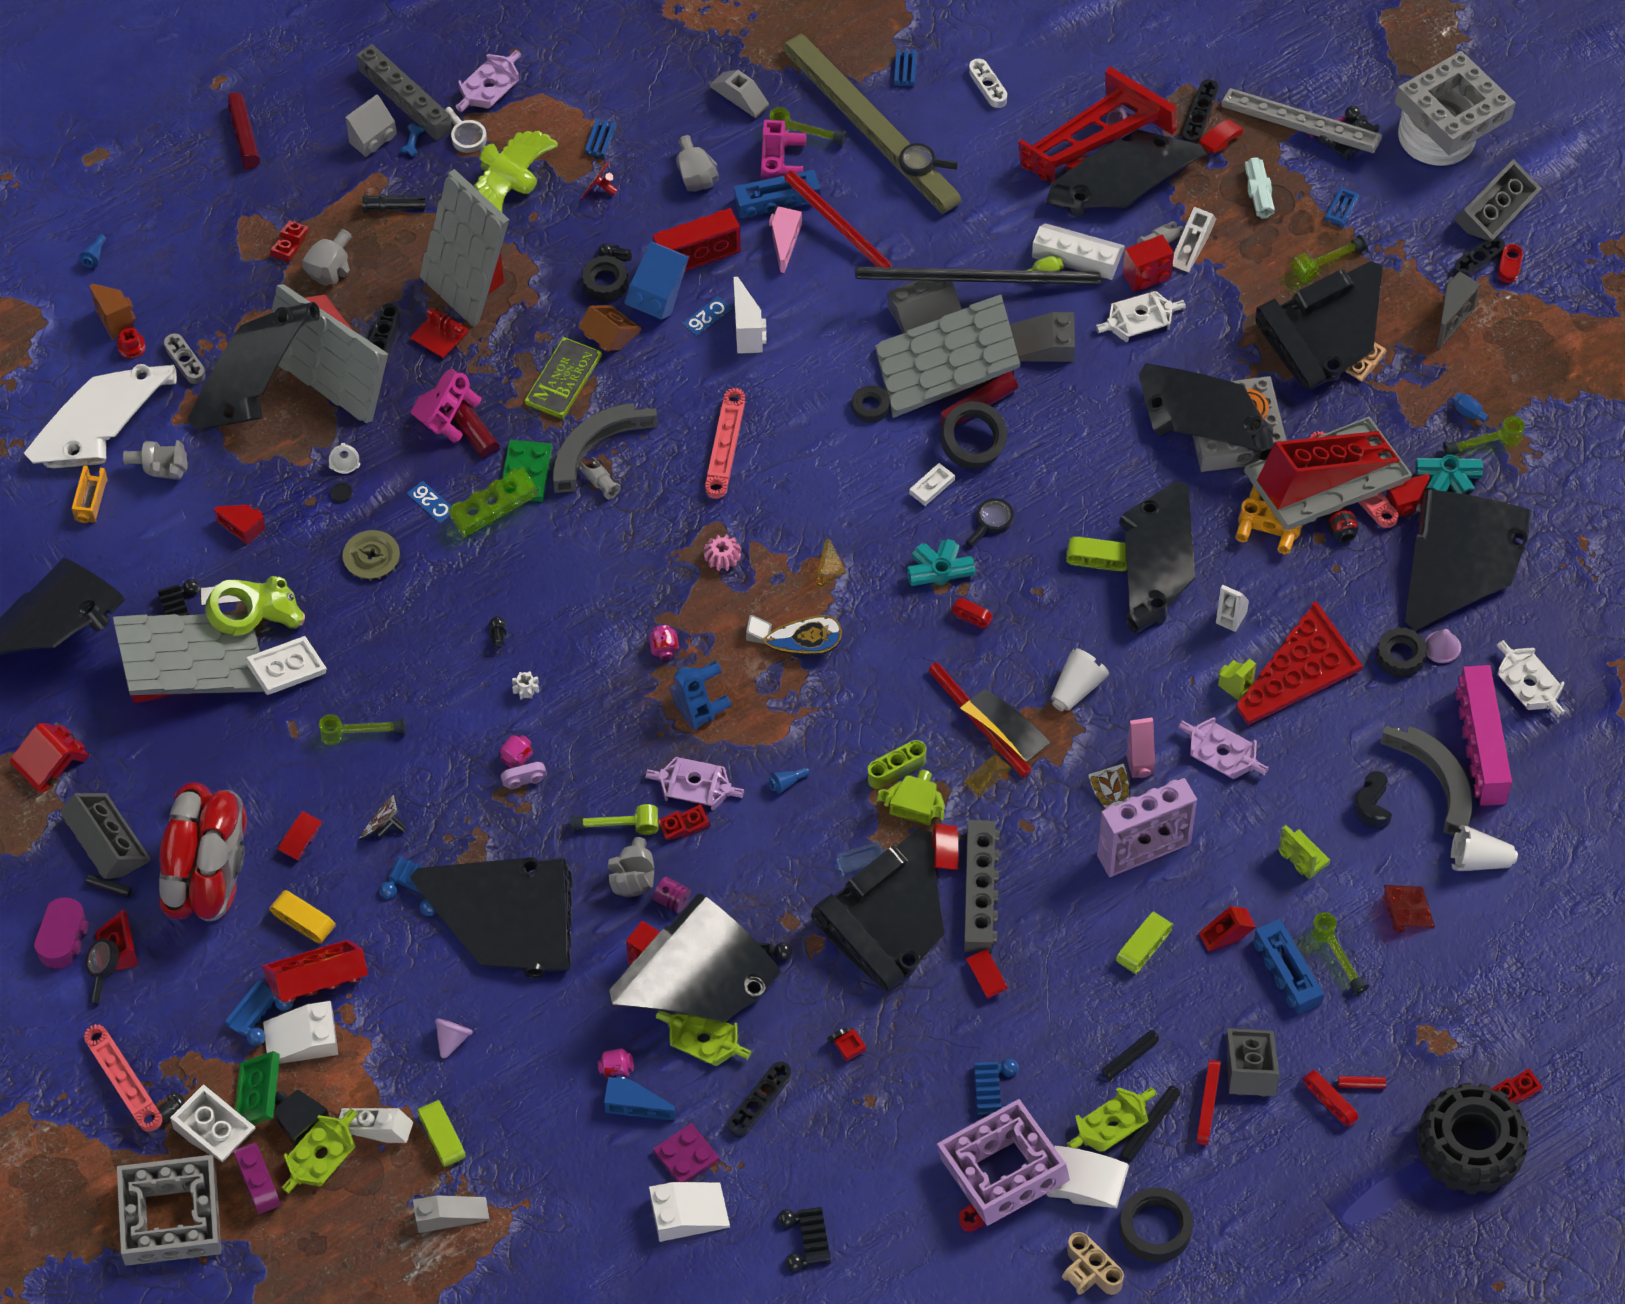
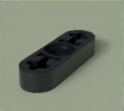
M1496 237L1493 241L1486 240L1455 262V276L1460 271L1466 276L1471 277L1502 256L1505 247L1504 241L1499 237ZM1482 255L1485 260L1477 261L1474 259V256Z

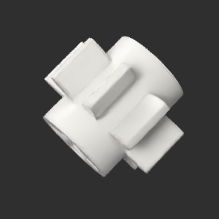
M531 671L528 673L519 672L517 679L512 678L514 685L512 687L513 694L518 693L520 699H532L534 692H539L538 677L533 678Z

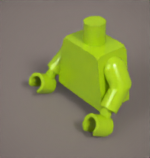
M920 770L917 778L908 775L903 781L897 782L888 790L881 789L878 791L876 802L884 801L885 806H888L890 802V815L931 826L933 817H939L941 821L944 820L945 805L942 795L937 791V784L930 782L932 774L927 770Z

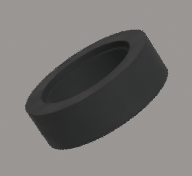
M971 401L956 406L948 414L940 430V442L946 456L955 464L968 469H980L993 463L1004 449L1007 441V428L1002 416L994 408L981 402ZM966 417H975L983 420L992 431V447L986 452L979 454L963 450L957 444L954 437V426L959 420Z
M1147 1188L1132 1195L1125 1203L1121 1213L1120 1236L1125 1247L1137 1258L1153 1263L1170 1261L1178 1257L1190 1242L1193 1228L1192 1213L1185 1200L1175 1192L1164 1188ZM1161 1206L1170 1210L1176 1216L1180 1230L1176 1237L1167 1243L1151 1244L1142 1240L1136 1234L1133 1227L1135 1215L1146 1207Z

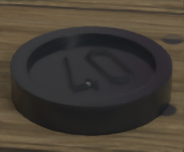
M345 482L337 483L331 488L332 499L339 503L349 501L353 495L352 487Z
M845 1027L833 1033L827 1038V1041L833 1043L836 1038L849 1032L848 1028Z

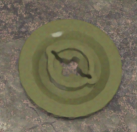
M368 530L356 534L346 543L343 550V562L348 572H351L354 577H360L362 580L368 578L371 581L373 578L380 579L383 575L388 576L389 572L394 570L396 564L399 563L400 551L397 542L389 534L378 530ZM375 553V557H372L371 560L368 559L367 555Z

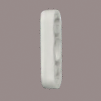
M983 59L972 60L969 65V74L989 104L995 108L1005 106L1007 103V91L987 62ZM989 80L992 81L994 84L991 86H985L983 82Z

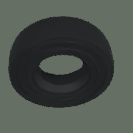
M868 385L861 387L852 397V411L862 421H880L889 412V396L885 390L878 386ZM874 398L879 402V406L869 410L862 403L865 399Z

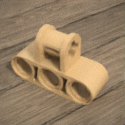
M1073 1233L1069 1237L1067 1252L1074 1263L1066 1269L1062 1278L1068 1280L1077 1289L1076 1292L1079 1295L1083 1294L1095 1283L1107 1294L1114 1295L1119 1293L1122 1289L1124 1278L1122 1269L1085 1233ZM1075 1244H1081L1084 1246V1248L1079 1250L1074 1248L1073 1246ZM1098 1261L1101 1263V1265L1093 1266L1090 1264V1262ZM1114 1277L1118 1281L1111 1283L1107 1281V1278Z

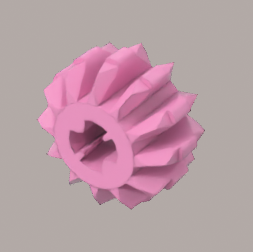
M717 534L716 540L710 538L708 544L704 547L706 562H709L710 568L716 566L718 572L721 568H725L728 572L729 566L736 567L737 561L741 559L740 545L736 544L735 537L729 539L727 534L724 538Z

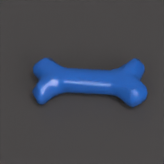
M411 123L408 125V130L410 131L408 143L400 149V152L414 157L417 155V150L415 149L417 137L425 131V128Z

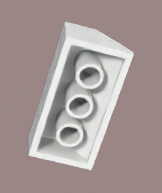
M1045 223L1039 227L1033 241L1032 258L1040 260L1048 256L1060 257L1064 267L1082 272H1099L1101 277L1112 280L1125 246Z

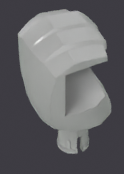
M689 135L680 137L678 142L682 152L676 157V165L680 170L687 191L696 192L713 187V184L719 180L717 163L704 149L693 147Z
M341 229L333 241L322 239L312 246L302 262L304 271L311 279L327 286L329 284H336L338 282V275L344 278L348 275L350 271L347 262L348 255L343 248L352 238L351 234L345 229Z
M176 440L175 446H160L157 442L145 441L142 451H124L123 453L125 465L142 464L144 472L153 477L180 480L183 473L187 471V453L185 452L184 445L179 440Z
M641 837L634 838L632 846L625 847L619 857L609 859L608 869L614 873L609 875V883L615 894L628 898L645 894L652 889L654 883V861L651 852L646 849L647 842H645V839Z

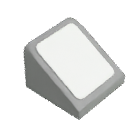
M750 615L746 630V641L765 644L764 637L771 632L772 624Z

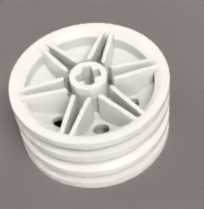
M1459 85L1451 89L1449 93H1444L1436 98L1454 117L1474 106L1466 96L1463 97L1460 94ZM1402 110L1398 137L1402 147L1413 158L1423 163L1443 166L1458 163L1473 151L1476 140L1448 155Z

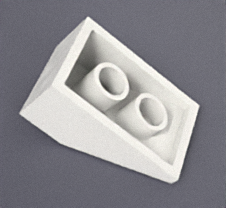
M734 277L737 354L763 352V344H767L766 319L761 318V309L740 279Z
M331 1001L307 1004L263 1022L267 1053L272 1051L279 1053V1064L338 1055Z
M204 1084L170 1117L175 1131L191 1144L213 1155V1157L221 1162L256 1129L254 1125Z
M671 1182L649 1187L659 1242L730 1228L720 1183Z

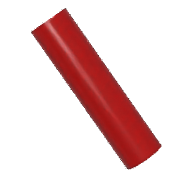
M1338 1076V1088L1386 1089V1077Z

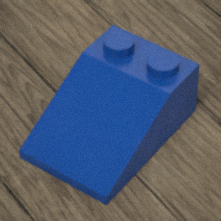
M651 241L631 281L624 304L659 319L670 316L689 256Z

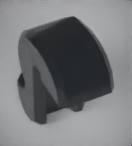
M1380 771L1370 772L1365 777L1363 788L1357 793L1354 805L1356 817L1362 823L1372 828H1385L1390 824L1392 817L1391 812L1376 805L1385 793L1386 784L1388 783L1386 775Z

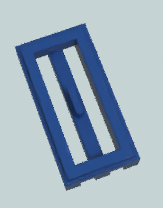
M901 49L896 50L894 85L915 86L917 50H913V52H909L906 49L905 52H901ZM900 58H904L902 81H899ZM908 58H912L911 81H907Z
M596 119L585 148V155L605 159L616 130V122L608 124L606 120L600 122V119ZM599 128H601L594 150L591 151ZM606 129H609L602 151L598 152Z
M1340 187L1325 215L1324 222L1328 223L1331 221L1332 225L1336 226V224H1339L1340 228H1344L1359 200L1360 194ZM1346 194L1337 214L1332 216L1342 195ZM1351 197H1353V199H1352V201H1351V203H1350L1348 209L1346 210V212H1345L1343 218L1340 219V217H1341V215H1342V213H1343V211H1344V209H1345V207H1346L1348 201L1350 200Z

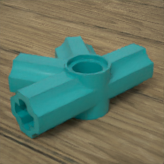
M1446 455L1443 458H1416L1415 476L1429 474L1432 479L1426 490L1447 492L1450 487L1454 493L1470 495L1474 492L1475 487L1469 479H1482L1483 461L1482 459H1458L1454 455ZM1445 467H1451L1453 470H1448Z
M950 539L941 541L937 553L926 543H921L912 553V558L919 565L907 567L909 585L916 586L933 582L937 585H945L951 579L974 576L976 573L974 560L971 556L956 558L960 545Z

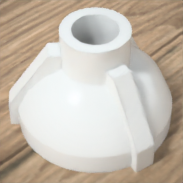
M345 443L335 447L329 454V468L338 473H350L360 466L358 452Z

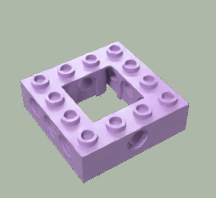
M1185 778L1172 780L1158 789L1152 788L1141 796L1130 797L1124 803L1116 806L1110 805L1102 811L1097 856L1109 878L1191 844L1197 798ZM1144 808H1150L1152 810L1146 811L1144 810ZM1129 816L1131 817V819H1125L1123 817ZM1160 833H1166L1168 835L1162 836ZM1140 841H1146L1148 844H1141Z
M1020 1099L937 1143L942 1162L987 1226L1070 1181L1066 1163ZM1015 1143L1029 1164L1022 1165L1021 1169L1008 1176H1002L1001 1180L990 1185L986 1172L983 1173L977 1162Z

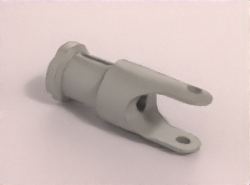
M1172 221L1154 229L1151 234L1145 237H1139L1137 244L1162 234L1166 241L1170 243L1182 236L1185 228L1183 226L1177 227V223Z
M594 457L591 458L594 469L586 467L582 462L579 463L581 472L596 488L602 490L605 498L609 500L616 497L621 490V486L613 482L610 474Z

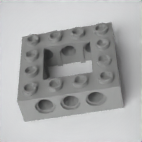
M1462 51L1400 85L1395 104L1448 155L1511 120L1516 104ZM1460 84V94L1463 97L1466 96L1474 106L1454 117L1436 98L1444 93H1449L1451 89Z
M1271 376L1231 381L1241 384L1247 389L1259 391L1265 396L1269 408L1265 421L1273 428L1274 443L1287 441ZM1192 435L1201 472L1244 467L1260 460L1254 455L1253 450Z
M213 1155L117 1166L121 1255L125 1266L222 1254L217 1173ZM191 1192L194 1202L192 1216L195 1225L185 1227L178 1225L176 1228L160 1230L158 1227L148 1231L146 1197Z

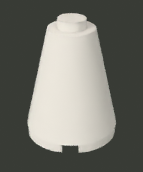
M1073 648L1051 696L1052 705L1060 711H1069L1108 677L1109 672L1103 664L1098 666L1094 662L1096 658L1078 648L1074 650Z
M1464 825L1459 827L1461 829L1460 833H1455L1451 848V858H1455V864H1452V868L1455 871L1510 868L1517 861L1518 853L1514 846Z

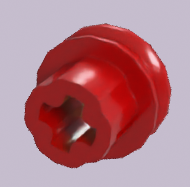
M127 328L120 332V337L117 341L120 355L124 358L134 359L144 353V338L136 329Z

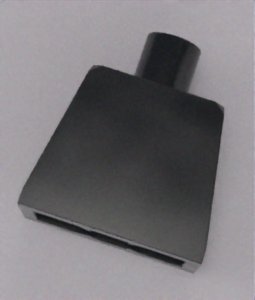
M282 1090L276 1092L275 1104L277 1107L274 1109V1117L294 1147L319 1121L318 1115L329 1117L326 1107L300 1090L294 1091L289 1097Z

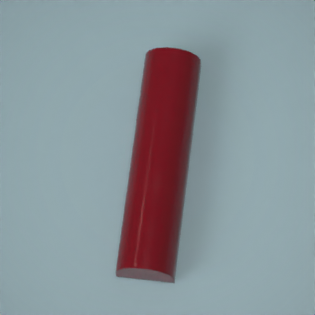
M229 93L228 109L243 168L256 167L260 163V157L244 96L241 93Z
M1007 372L943 410L940 415V425L942 426L948 414L962 403L974 401L991 406L1018 389L1015 377L1011 372ZM966 417L959 420L954 427L958 426L959 424H961L962 422L966 421L971 417Z
M462 400L452 420L479 456L484 458L500 449V445L470 405ZM449 406L447 412H449L452 409V407Z

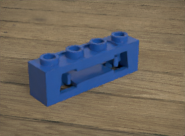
M814 170L796 173L801 179L805 178L806 183L821 196L820 186ZM785 176L734 186V201L740 218L772 213L777 210V207L791 209L810 203L784 179ZM756 188H759L760 190L759 192L754 191V193H747V190H752Z
M1281 919L1257 928L1253 939L1254 947L1258 952L1261 951L1266 968L1269 971L1272 970L1275 975L1277 987L1280 990L1283 989L1286 994L1288 1006L1291 1009L1294 1008L1297 1015L1322 1005L1324 992ZM1281 946L1284 950L1283 956L1285 957L1287 963L1289 964L1290 968L1292 969L1294 975L1298 980V982H1296V987L1293 983V976L1291 975L1289 969L1287 968L1286 964L1284 963L1282 957L1279 954V952L1281 951Z

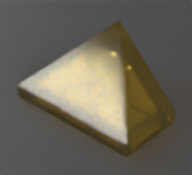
M825 539L817 571V587H822L847 573L830 539Z
M995 753L965 779L964 784L981 797L1011 770V766Z

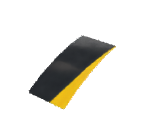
M983 689L960 708L994 731L1026 762L1050 743L1023 715L986 689Z

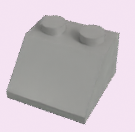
M375 95L345 117L349 143L365 157L375 152L381 145L393 139L397 134L395 121L378 95Z

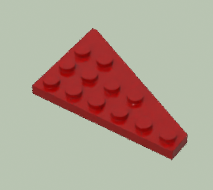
M1317 601L1312 603L1311 608L1305 616H1302L1299 624L1293 628L1285 639L1284 644L1276 651L1272 660L1261 671L1255 683L1249 687L1246 695L1237 703L1236 710L1248 726L1362 670L1363 665Z

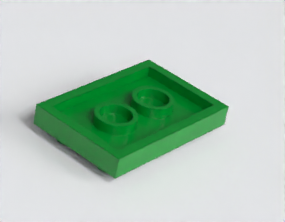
M520 440L509 441L500 498L543 502L553 450L551 443Z
M275 1051L240 1063L235 1111L252 1125L273 1119L280 1054Z

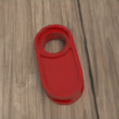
M1509 244L1503 249L1498 276L1503 282L1512 283L1518 278L1523 250L1519 245ZM1515 252L1518 257L1510 258L1507 253Z

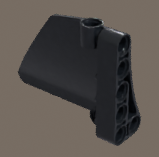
M534 857L423 867L417 868L410 878L417 889L481 966L515 968L523 971L524 975L528 978H541L545 975V971L558 972L570 970L572 875L565 858L537 860Z

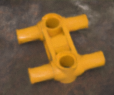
M1253 485L1249 498L1245 499L1242 503L1238 517L1239 527L1235 538L1239 542H1247L1251 529L1281 536L1278 552L1289 554L1294 540L1301 534L1303 525L1285 531L1281 522L1278 521L1266 502L1262 501L1260 492Z

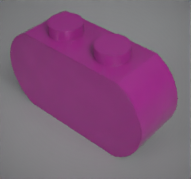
M64 897L48 904L34 942L40 962L48 968L61 969L67 967L81 950V938L83 934L87 933L89 922L86 920L84 910L78 901Z
M254 1142L233 1150L237 1165L257 1214L259 1215L281 1206L257 1143Z

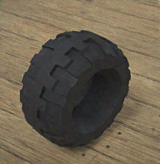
M1471 1083L1459 1084L1457 1088L1448 1087L1440 1091L1435 1099L1432 1098L1419 1122L1417 1146L1422 1164L1428 1167L1429 1174L1435 1180H1441L1446 1184L1445 1187L1453 1191L1459 1189L1465 1191V1194L1475 1195L1479 1191L1484 1193L1496 1191L1499 1186L1507 1185L1513 1180L1526 1157L1529 1144V1129L1527 1121L1525 1122L1522 1117L1523 1112L1515 1102L1511 1103L1508 1100V1095L1500 1090L1498 1092L1491 1090L1489 1085L1471 1086ZM1462 1122L1482 1124L1493 1134L1495 1144L1484 1150L1468 1149L1457 1142L1451 1129Z

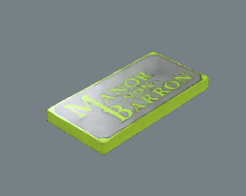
M563 337L525 399V405L564 419L602 356L601 351Z

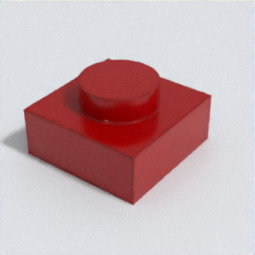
M855 1029L834 1040L835 1046L846 1062L866 1051V1045Z

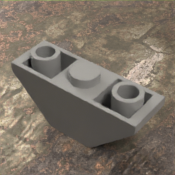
M739 70L723 72L710 84L712 89L754 118H757L769 107L768 101L754 80Z

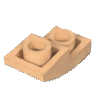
M1374 342V351L1345 372L1362 382L1387 352L1386 349Z

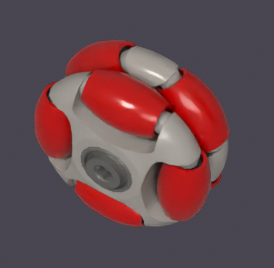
M189 782L178 790L170 811L169 823L162 836L159 851L161 869L159 878V906L167 917L185 919L195 912L202 920L215 921L221 919L231 908L237 891L236 880L243 866L245 855L243 838L247 829L246 809L241 798L235 792L220 790L212 795L209 788L198 782Z

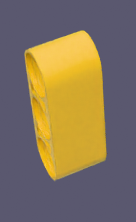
M284 890L269 907V910L275 917L318 944H322L336 927V924L330 917L287 890Z

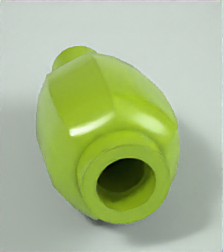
M1048 256L1036 261L1031 269L1025 271H1060L1064 269L1060 257Z

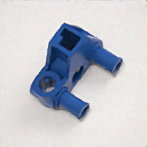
M716 660L700 669L695 667L680 668L674 676L675 685L669 688L675 706L693 731L707 722L714 721L716 714L732 707L726 695L712 702L709 701L704 685L705 681L722 673Z

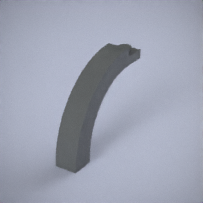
M634 403L623 404L603 410L577 426L562 444L555 461L553 475L555 493L576 491L579 463L583 461L587 453L605 438L627 430L658 428L656 408L635 410Z
M1385 725L1380 744L1417 758L1436 775L1444 789L1448 805V814L1443 833L1455 836L1456 832L1460 833L1461 829L1459 827L1461 825L1469 826L1472 798L1467 777L1457 759L1442 743L1422 730L1410 726L1406 733L1397 727Z

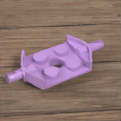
M515 50L509 57L487 54V61L462 84L460 80L458 81L460 92L464 98L456 105L457 110L463 112L469 105L471 107L478 106L483 108L493 106L519 81V74L514 66V62L521 57V53ZM488 83L494 84L493 87H485Z
M1215 717L1197 725V727H1193L1184 721L1180 723L1178 729L1188 733L1191 739L1190 756L1232 779L1248 771L1252 772V770L1264 776L1266 775L1269 767L1256 760L1257 740L1251 743L1215 723ZM1224 748L1229 753L1227 755H1220L1217 753V750Z
M675 757L660 772L649 769L646 772V779L661 782L665 801H668V797L709 805L711 810L714 811L727 796L743 798L744 789L731 787L725 767ZM693 776L701 779L698 783L689 782V778Z

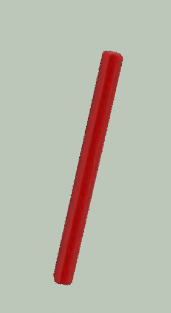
M793 170L785 174L784 179L876 267H892V264Z
M938 662L929 666L930 674L960 708L971 700ZM965 712L1021 777H1026L1031 773L1029 764L1010 745L978 719Z

